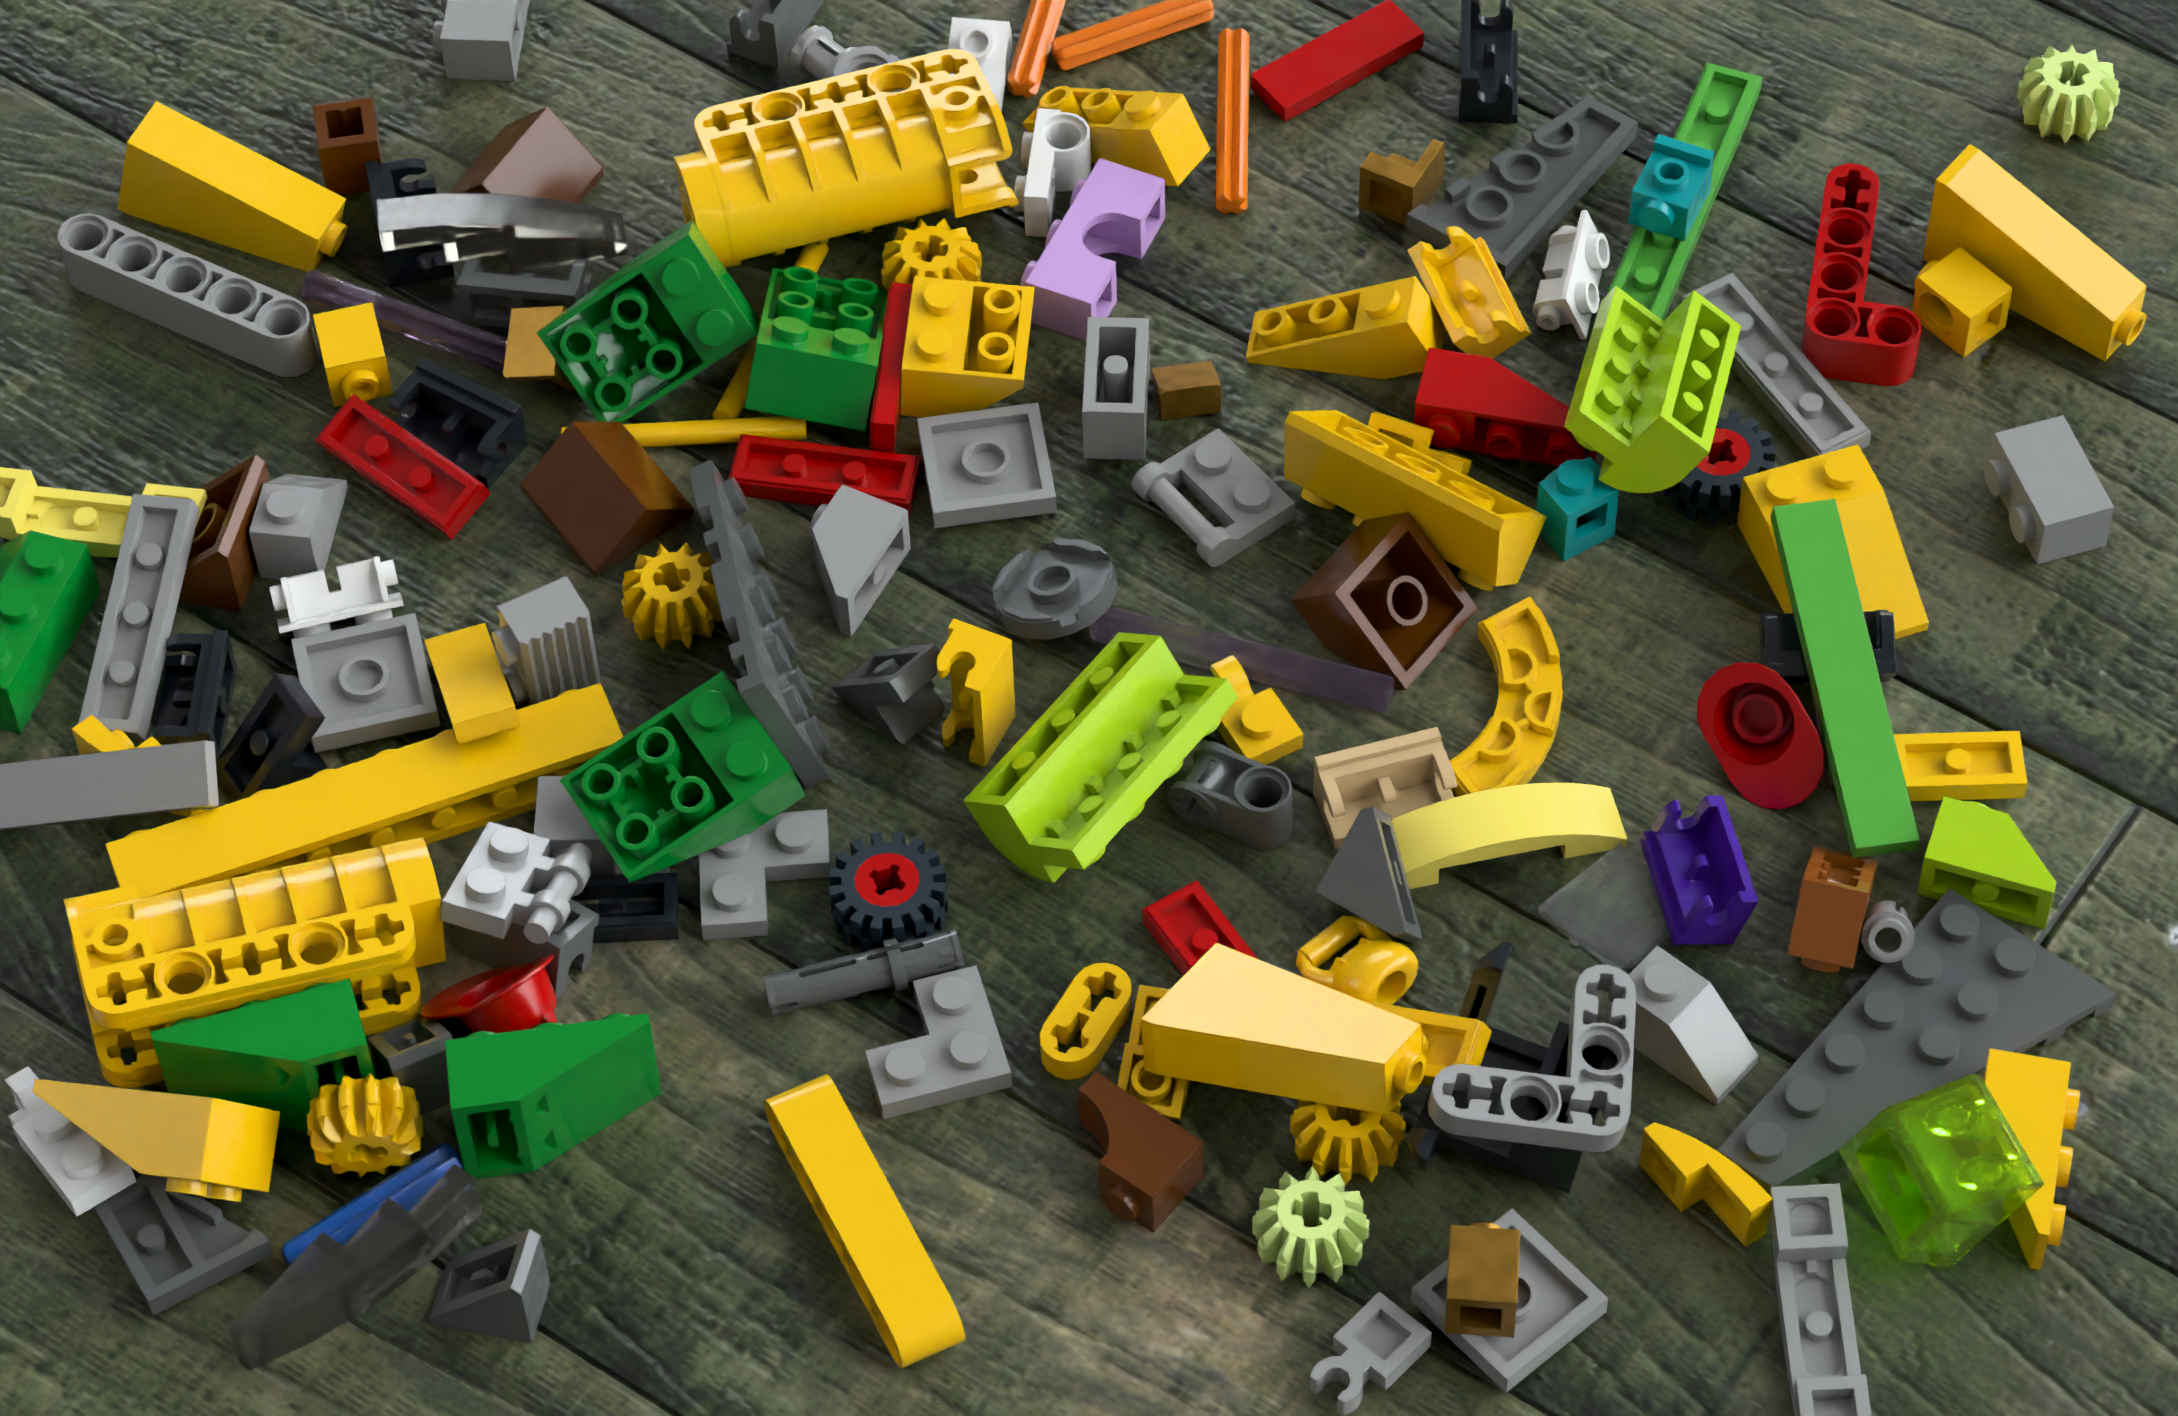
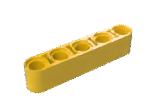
M828 1074L822 1075L764 1100V1108L770 1127L782 1152L898 1367H907L964 1342V1328L951 1296Z

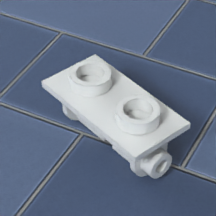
M1581 210L1577 228L1570 225L1561 226L1558 231L1550 236L1543 267L1546 279L1540 280L1532 309L1536 323L1540 328L1555 330L1560 325L1573 324L1581 340L1587 338L1592 313H1596L1599 308V282L1602 269L1607 268L1610 259L1607 238L1603 233H1598L1587 210Z
M377 556L368 560L336 566L341 589L332 592L328 590L324 569L280 578V585L269 587L274 610H288L289 617L277 620L279 633L293 631L295 639L331 631L330 622L354 617L356 625L393 618L391 608L404 606L400 592L389 595L386 586L398 584L393 559L380 562V557Z

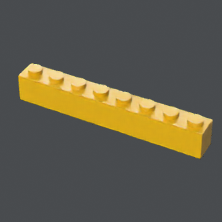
M601 683L582 689L568 690L555 698L516 709L520 726L509 731L458 744L453 729H448L440 732L435 737L398 749L383 750L373 757L337 769H325L317 772L312 777L275 789L260 790L245 799L214 809L199 810L186 818L149 830L132 832L122 839L106 843L105 845L119 888L136 884L140 898L423 837L426 845L485 826L488 822L495 823L536 809L538 776H566L623 738V734Z

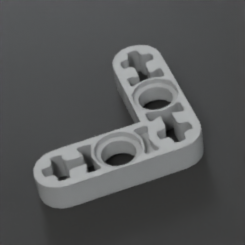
M1607 964L1595 965L1585 969L1578 977L1570 1004L1566 1077L1467 1064L1451 1065L1442 1069L1436 1075L1427 1105L1433 1122L1445 1132L1462 1136L1587 1152H1605L1616 1147L1623 1138L1631 1113L1636 989L1630 976L1620 968ZM1596 991L1608 992L1609 1002L1612 1003L1607 1023H1596L1599 1005L1597 996H1594ZM1592 1045L1607 1047L1614 1052L1619 1064L1610 1070L1595 1069L1586 1063L1582 1056V1051ZM1453 1090L1466 1092V1100L1469 1102L1467 1109L1455 1107V1100L1452 1097ZM1491 1093L1501 1095L1496 1114L1488 1113L1492 1102L1490 1101ZM1529 1095L1535 1097L1544 1104L1547 1109V1115L1538 1121L1521 1119L1511 1109L1510 1102L1519 1096ZM1562 1102L1569 1103L1565 1115L1568 1116L1566 1123L1557 1122ZM1589 1108L1602 1109V1117L1606 1120L1605 1126L1592 1125V1117L1588 1114Z

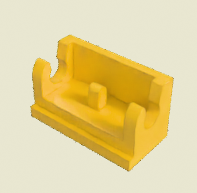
M1447 227L1445 231L1451 241L1449 246L1440 250H1434L1431 244L1420 241L1407 251L1453 344L1464 353L1493 359L1532 333L1485 240L1481 237L1477 239L1472 238L1460 227Z
M953 618L948 627L949 638L937 657L938 677L943 679L949 673L951 675L953 708L942 726L943 745L948 747L955 741V735L959 730L973 728L975 739H973L970 748L969 762L986 767L1016 716L1012 640Z

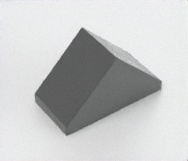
M1374 806L1362 809L1315 892L1399 939L1409 943L1423 940L1391 815Z
M420 1016L367 1038L384 1079L397 1077L400 1086H407L415 1090L416 1100L420 1104V1115L450 1104L445 1040L453 1038L451 1033L435 1019L426 1020Z
M527 1229L447 1261L428 1320L439 1327L532 1343L551 1285L540 1235L531 1229Z

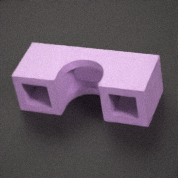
M1099 158L1088 178H1080L1072 192L1069 210L1063 220L1056 219L1052 223L1047 234L1045 250L1038 261L1032 260L1028 263L1022 276L1020 286L1035 287L1031 323L1086 341L1088 317H1108L1117 302L1116 262L1099 255L1122 253L1138 259L1143 258L1165 220V179Z

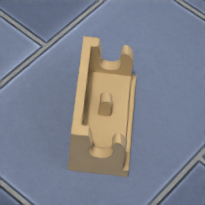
M1438 727L1314 757L1313 795L1334 850L1340 848L1362 809L1374 806L1391 815V819H1394L1416 809L1454 798L1451 789L1457 787V782L1441 741L1442 737Z

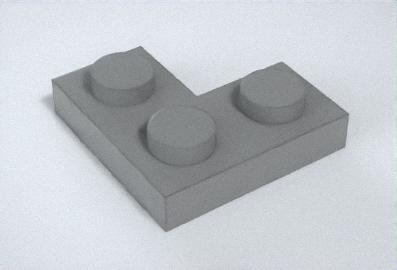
M827 809L781 812L753 832L699 854L703 940L769 936L766 882L824 878L829 876L831 866Z
M977 965L914 980V997L926 1035L865 1050L866 1065L883 1119L1012 1087L1011 1070Z

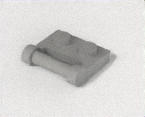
M1219 428L1160 464L1157 462L1146 464L1135 474L1131 484L1132 489L1144 501H1154L1197 544V554L1211 567H1217L1295 519V502ZM1182 484L1225 528L1222 526L1214 527L1176 487Z

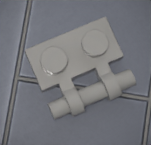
M488 822L442 900L441 921L501 939L505 937L511 924L514 923L525 926L523 929L524 935L529 941L535 944H543L548 940L551 933L557 932L563 927L571 911L569 904L571 897L579 895L586 886L591 875L589 865L593 859V852L587 845L574 843L569 847L566 854H561L553 859L549 857L551 839L530 834L517 828ZM533 887L542 889L535 895L530 894Z

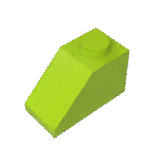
M1944 796L1924 856L1917 894L1940 900L1950 888L1991 915L2046 929L2057 882L2009 814L1990 809L1979 802L1960 801Z

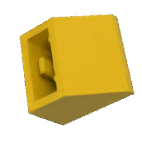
M914 276L901 368L900 415L931 417L983 410L1023 389L1035 287Z

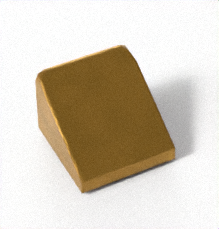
M1211 361L1151 368V376L1161 420L1221 412V385Z

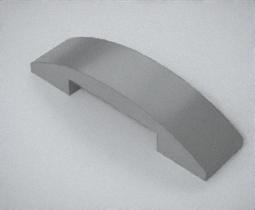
M1840 1183L1771 1187L1770 1196L1773 1198L1771 1205V1227L1776 1289L1794 1415L1872 1416L1866 1375H1861L1845 1259L1848 1250V1240Z

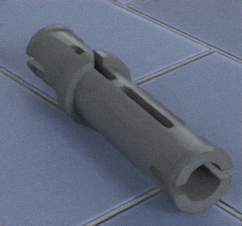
M952 928L932 934L931 936L899 943L896 937L883 940V947L806 965L802 968L786 972L782 971L763 975L762 979L771 1015L776 1017L797 1009L813 1005L817 1006L889 987H894L895 992L908 989L909 982L963 969L965 966L956 930Z

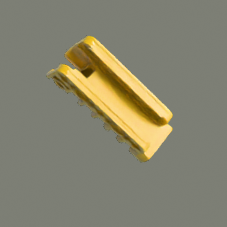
M960 49L941 50L709 107L700 112L694 120L697 144L700 151L673 157L684 224L691 220L695 223L725 268L740 265L741 260L772 253L774 256L782 255L785 253V249L814 242L817 245L826 244L830 238L858 231L861 234L870 233L874 227L903 221L905 224L915 222L916 217L946 210L948 213L953 212L955 218L1003 206L1009 209L1017 207L1019 203L1013 189L1007 186L996 164L997 161L1009 158L1013 152L1002 112L976 58L971 53ZM905 88H906V90H903V91H900V92L889 93V92H893V91H897V90H901V89H905ZM792 116L791 118H788V119H785V120L774 121V120H778V119H782V118H786V117Z
M423 837L143 898L139 897L137 885L134 884L63 899L100 1070L108 1082L121 1088H137L165 1081L151 1038V1031L170 1027L173 1023L182 1019H200L230 1011L249 1001H267L301 992L305 988L317 983H334L350 978L354 995L362 994V1002L365 1005V1010L359 1011L365 1036L380 1033L417 1018L422 1008L420 982L416 968L446 961L443 921H441V897L432 861ZM395 988L397 995L400 996L401 1004L395 1005L394 1003L388 1005L385 998H383L382 991ZM124 1000L127 1001V1003H124V1004H122V1005H117V1004H119L121 1001H124ZM133 1047L137 1054V1061L131 1062V1065H124V1061L121 1058V1049Z

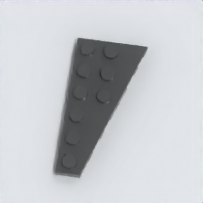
M710 459L688 470L697 510L708 530L703 533L705 545L716 562L710 565L722 620L733 641V644L729 645L731 659L736 668H739L742 678L736 680L739 694L806 788H809L830 778L822 756L823 753L830 750V744L818 718L815 715L811 717L808 715L805 704L814 701L813 694L800 667L792 668L789 656L796 653L797 648L785 621L782 618L777 620L775 618L772 608L780 605L781 601L767 571H759L756 561L764 558L765 555L751 524H743L740 514L749 510L745 496L736 479L731 477L724 480Z
M1949 888L1914 928V945L1911 951L1903 959L1893 963L1884 962L1717 1151L1738 1165L1769 1195L1771 1187L1798 1186L1837 1164L1838 1157L1868 1139L1876 1142L1895 1130L1896 1123L1919 1110L1925 1114L1982 1082L1989 1048L2022 1053L2039 1042L2045 1046L2063 1036L2066 1027L2089 1014L2094 1018L2112 1008L2116 993Z

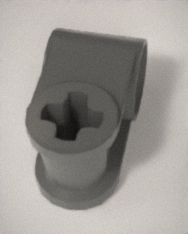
M1202 742L1198 745L1193 753V766L1183 781H1177L1172 784L1167 792L1166 798L1169 806L1183 820L1192 825L1219 832L1254 849L1271 850L1278 848L1291 838L1294 831L1291 780L1286 773L1277 767L1268 766L1237 754L1230 748L1216 742Z

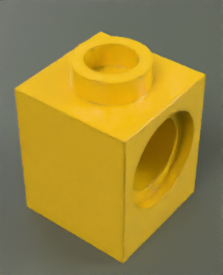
M1958 247L1940 261L1933 260L1929 262L1917 275L1914 281L1915 295L1912 312L1916 314L1923 327L1963 358L2006 327L2013 287L1961 247Z
M370 302L314 314L313 319L333 406L344 405L353 394L365 402L374 398L393 395L373 303Z

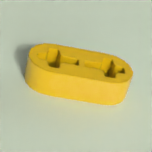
M1094 963L1083 968L1075 976L1043 1024L1040 1032L1041 1062L1045 1069L1053 1076L1065 1080L1080 1079L1089 1075L1097 1067L1129 1018L1132 1010L1131 980L1124 970L1117 965L1109 963ZM1106 989L1114 992V999L1109 997L1103 998L1094 1012L1091 1011V994L1100 996ZM1081 1030V1048L1072 1046L1067 1053L1059 1052L1058 1043L1068 1045L1077 1032Z

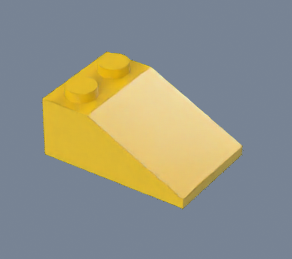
M1858 444L1743 477L1737 525L1784 613H1793L1770 518L1773 506L1836 499L1863 611L1888 610V612H1893L1895 639L1928 630L1929 621L1884 489Z
M34 1079L33 1093L140 1174L167 1178L166 1192L196 1195L202 1198L241 1202L243 1189L269 1192L280 1111L209 1097Z

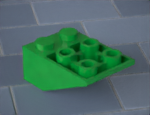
M691 220L642 252L538 330L537 335L597 421L622 423L757 336L760 319L695 223Z
M788 267L784 270L772 268L755 346L745 409L865 431L879 361L888 290L878 288L873 282L861 278H848L840 281L819 277L816 272L804 267Z
M723 671L560 779L561 784L630 883L749 834L806 796L793 769Z
M350 978L334 983L313 984L301 992L267 1001H249L236 1009L200 1019H182L173 1023L170 1027L150 1032L168 1093L216 1098L280 1111L278 1127L307 1131V1114L310 1113V1101L319 1096L321 1086L327 1084L340 1085L343 1076L363 1079L371 1073L373 1078L376 1079Z
M617 1013L607 1015L600 1020L571 1024L549 1022L537 1025L533 1029L503 1033L481 1031L472 1033L465 1038L445 1040L450 1107L467 1180L536 1171L662 1094L649 1013L639 1015Z

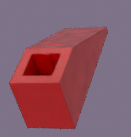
M1429 347L1415 400L1414 424L1434 430L1430 445L1442 449L1454 448L1490 454L1503 459L1514 458L1550 464L1558 468L1567 460H1584L1590 456L1596 462L1597 451L1584 448L1577 442L1572 432L1564 427L1569 411L1567 405L1490 357Z

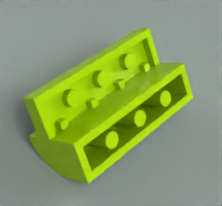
M1617 286L1600 303L1564 427L1572 432L1574 438L1584 448L1597 451L1604 456L1598 479L1618 490L1631 493H1653L1672 487L1685 478L1710 453L1741 325L1695 290L1664 321Z
M1118 632L963 802L985 836L1003 856L1029 875L1045 882L1055 883L1067 868L1085 870L1087 866L1101 858L1106 850V845L1120 829L1142 812L1147 799L1164 780L1177 773L1183 765V759L1203 737L1212 733L1219 726L1221 717L1235 703L1238 696L1227 678L1184 675L1161 636Z

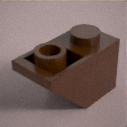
M374 96L315 104L313 106L317 147L326 189L338 195L370 191L365 162L376 160L377 164L383 163Z

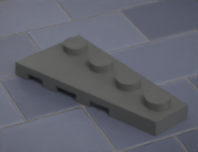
M1588 96L1532 132V141L1515 151L1506 149L1490 160L1489 169L1472 180L1468 181L1464 177L1445 189V196L1430 207H1426L1422 203L1407 213L1406 230L1442 249L1451 244L1445 231L1447 227H1460L1474 239L1481 237L1485 240L1506 281L1634 141L1637 135L1638 121Z

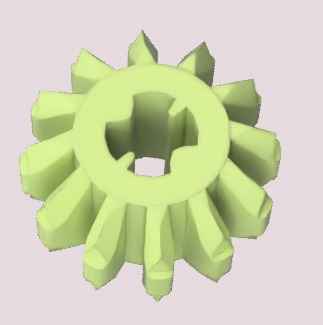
M2073 44L2063 53L2048 46L2042 57H2031L2029 64L2025 67L2023 79L2019 81L2017 92L2018 106L2022 108L2024 124L2038 125L2041 138L2051 133L2059 134L2064 144L2071 135L2076 134L2080 138L2089 141L2095 130H2106L2108 123L2112 120L2114 107L2118 105L2120 95L2119 81L2114 78L2113 63L2098 62L2096 50L2086 54L2077 53Z
M1313 1166L1307 1172L1303 1181H1297L1287 1172H1284L1279 1180V1190L1264 1188L1263 1193L1259 1197V1210L1256 1211V1215L1252 1218V1234L1256 1235L1258 1240V1255L1262 1263L1276 1262V1272L1279 1274L1281 1281L1297 1271L1302 1273L1303 1281L1308 1288L1315 1282L1316 1274L1322 1272L1337 1283L1343 1273V1264L1358 1265L1362 1258V1243H1365V1239L1369 1237V1220L1366 1219V1214H1363L1364 1201L1360 1196V1191L1345 1192V1182L1342 1180L1340 1173L1326 1182L1319 1181V1175Z

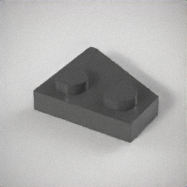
M144 1174L136 1178L137 1182L93 1207L99 1222L153 1316L272 1256L269 1242L262 1232L253 1228L249 1233L223 1218L220 1208L201 1197L166 1192L167 1178Z

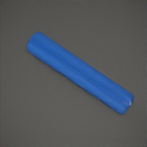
M441 1143L285 1242L281 1247V1251L287 1266L298 1278H306L462 1178L465 1170L460 1156L448 1143Z

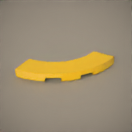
M1531 597L1478 623L1477 637L1486 648L1496 672L1498 700L1493 717H1490L1480 735L1464 751L1449 760L1457 782V787L1451 790L1457 797L1488 789L1527 784L1544 762L1553 744L1559 725L1563 696L1560 654L1551 628Z

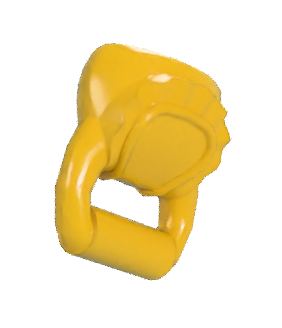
M1344 915L1297 951L1296 966L1306 979L1361 1001L1393 1005L1413 984L1417 976L1418 960L1408 947L1392 941L1386 931L1363 918ZM1359 935L1367 938H1360L1358 944L1341 958L1336 957L1329 970L1318 968Z

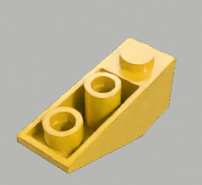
M1059 86L1045 93L1037 106L1040 109L1061 110V112L1073 113L1082 117L1087 122L1090 128L1091 162L1096 164L1099 158L1148 173L1165 179V186H1179L1211 150L1183 93ZM1037 108L1023 122L1026 130L1034 132Z
M1413 276L1257 311L1254 314L1245 358L1252 364L1385 380L1423 372L1429 347L1442 349L1446 328L1432 299L1417 277Z
M1989 1048L1981 1084L1974 1142L2030 1269L2041 1270L2047 1244L2060 1246L2066 1206L2054 1204L2053 1202L2055 1186L2067 1188L2073 1148L2061 1146L2063 1129L2074 1131L2080 1091L2068 1089L2071 1062Z

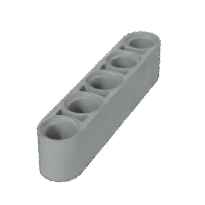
M91 213L78 214L66 220L58 230V243L68 279L71 285L79 291L277 376L297 377L307 373L314 367L318 359V349L310 313L306 305L298 299L100 215Z

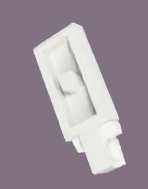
M28 1066L5 1079V1083L10 1088L15 1098L14 1103L18 1108V1111L8 1117L11 1120L12 1128L20 1145L76 1217L137 1182L131 1167L33 1093L34 1079L39 1078Z

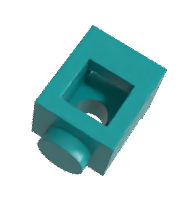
M1658 134L1654 141L1653 151L1631 193L1629 223L1646 228L1654 233L1665 234L1685 241L1710 193L1714 151Z
M1590 456L1584 460L1571 459L1563 462L1558 469L1551 472L1538 485L1536 511L1547 516L1540 535L1563 562L1615 535L1619 490L1598 479L1601 468ZM1583 516L1588 523L1576 529L1577 518Z

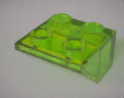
M1969 1074L1884 1108L1838 1150L1901 1261L1952 1267L2045 1185L1983 1079L1977 1074Z

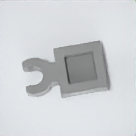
M1378 1292L1333 1336V1351L1339 1356L1324 1358L1314 1366L1310 1375V1390L1317 1394L1329 1382L1338 1381L1344 1383L1347 1389L1342 1391L1337 1397V1412L1342 1416L1348 1415L1360 1405L1363 1397V1386L1369 1380L1386 1391L1431 1346L1432 1332L1381 1292Z

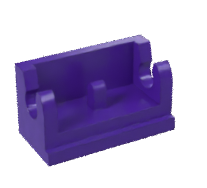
M1706 795L1696 806V812L1684 819H1679L1682 814L1679 801L1673 800L1662 808L1650 831H1643L1639 838L1673 945L1733 944L1759 901L1723 795Z

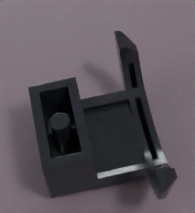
M1503 942L1479 959L1459 1014L1460 1017L1478 1019L1485 1024L1487 1023L1513 943ZM1561 1021L1558 1022L1549 1048L1488 1026L1492 1033L1481 1066L1566 1077L1569 1024ZM1592 1045L1582 1051V1056L1586 1063L1595 1069L1610 1070L1617 1065L1618 1058L1607 1047ZM1453 1090L1452 1097L1455 1100V1107L1467 1109L1469 1102L1466 1100V1092ZM1429 1092L1415 1126L1411 1128L1406 1140L1419 1170L1427 1171L1440 1145L1563 1192H1570L1585 1151L1462 1136L1445 1132L1433 1122L1429 1115L1427 1105L1430 1096ZM1491 1093L1490 1101L1492 1102L1488 1113L1496 1114L1500 1094ZM1529 1095L1519 1096L1510 1102L1511 1109L1521 1119L1538 1121L1547 1115L1546 1107L1535 1097ZM1562 1102L1557 1122H1567L1568 1116L1565 1115L1569 1103ZM1589 1108L1588 1114L1592 1117V1125L1596 1123L1601 1110L1599 1108Z

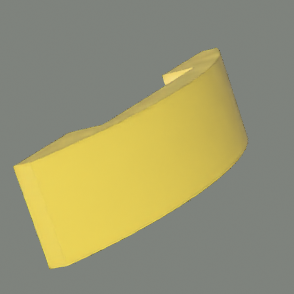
M0 467V537L13 540L32 530L87 544L91 556L118 557L132 496L37 486L31 470ZM150 483L146 484L142 495L192 499L200 509L197 523L208 498L205 489Z
M1532 783L1488 789L1443 800L1392 819L1410 889L1438 884L1439 869L1555 846H1560L1564 859L1624 848L1627 847L1628 841L1610 788L1581 783Z

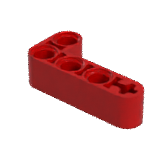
M1856 163L1843 164L1829 172L1825 183L1800 351L1824 378L1879 386H1897L1907 382L1915 371L1922 331L1921 322L1916 314L1907 308L1864 301L1880 183L1875 172L1868 167Z

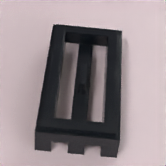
M677 872L654 873L631 883L625 875L594 876L589 878L579 895L571 897L573 901L599 900V903L581 904L599 914L598 925L594 928L593 943L679 939V880ZM664 897V900L625 902L627 898Z

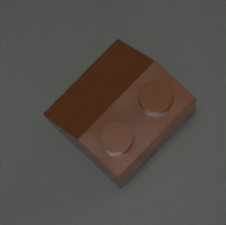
M1409 512L1363 520L1290 600L1326 649L1398 691L1406 690L1478 610L1477 605Z

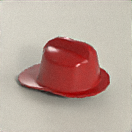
M1737 662L1718 669L1704 683L1697 699V721L1705 740L1713 750L1729 780L1746 800L1762 808L1783 810L1802 803L1816 790L1824 773L1825 750L1816 727L1796 693L1776 671L1758 663Z
M548 954L530 963L502 967L464 979L432 997L422 1007L420 1015L426 1020L457 1016L472 1033L481 1031L503 1033L533 1029L543 1023H557L553 1012L557 1006V997L545 968L554 956Z

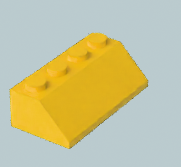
M1337 410L1290 411L1286 418L1284 478L1302 487L1300 496L1303 499L1329 510H1334L1336 505L1355 514L1352 523L1357 527L1363 520L1409 512L1442 559L1461 568L1458 573V577L1461 580L1486 591H1492L1494 586L1518 583L1547 519L1546 515Z

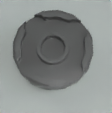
M1056 539L1045 542L1047 550L1033 555L1031 549L1017 554L1000 570L993 585L996 611L1005 627L1010 632L1027 639L1050 640L1074 634L1095 623L1111 607L1118 592L1115 568L1110 562L1108 554L1101 546L1082 539Z

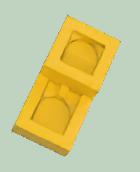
M1656 1122L1644 1128L1639 1165L1681 1212L1703 1199L1745 1247L1767 1234L1773 1198L1752 1177L1715 1149L1676 1129Z

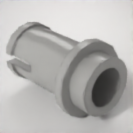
M1893 901L1875 903L1868 910L1866 921L1862 928L1861 942L1865 951L1873 959L1880 962L1893 963L1901 960L1911 951L1914 945L1915 932L1911 921L1908 919L1907 913L1902 906L1896 911V902ZM1890 927L1896 929L1892 933H1882L1880 937L1877 936V932L1883 928Z

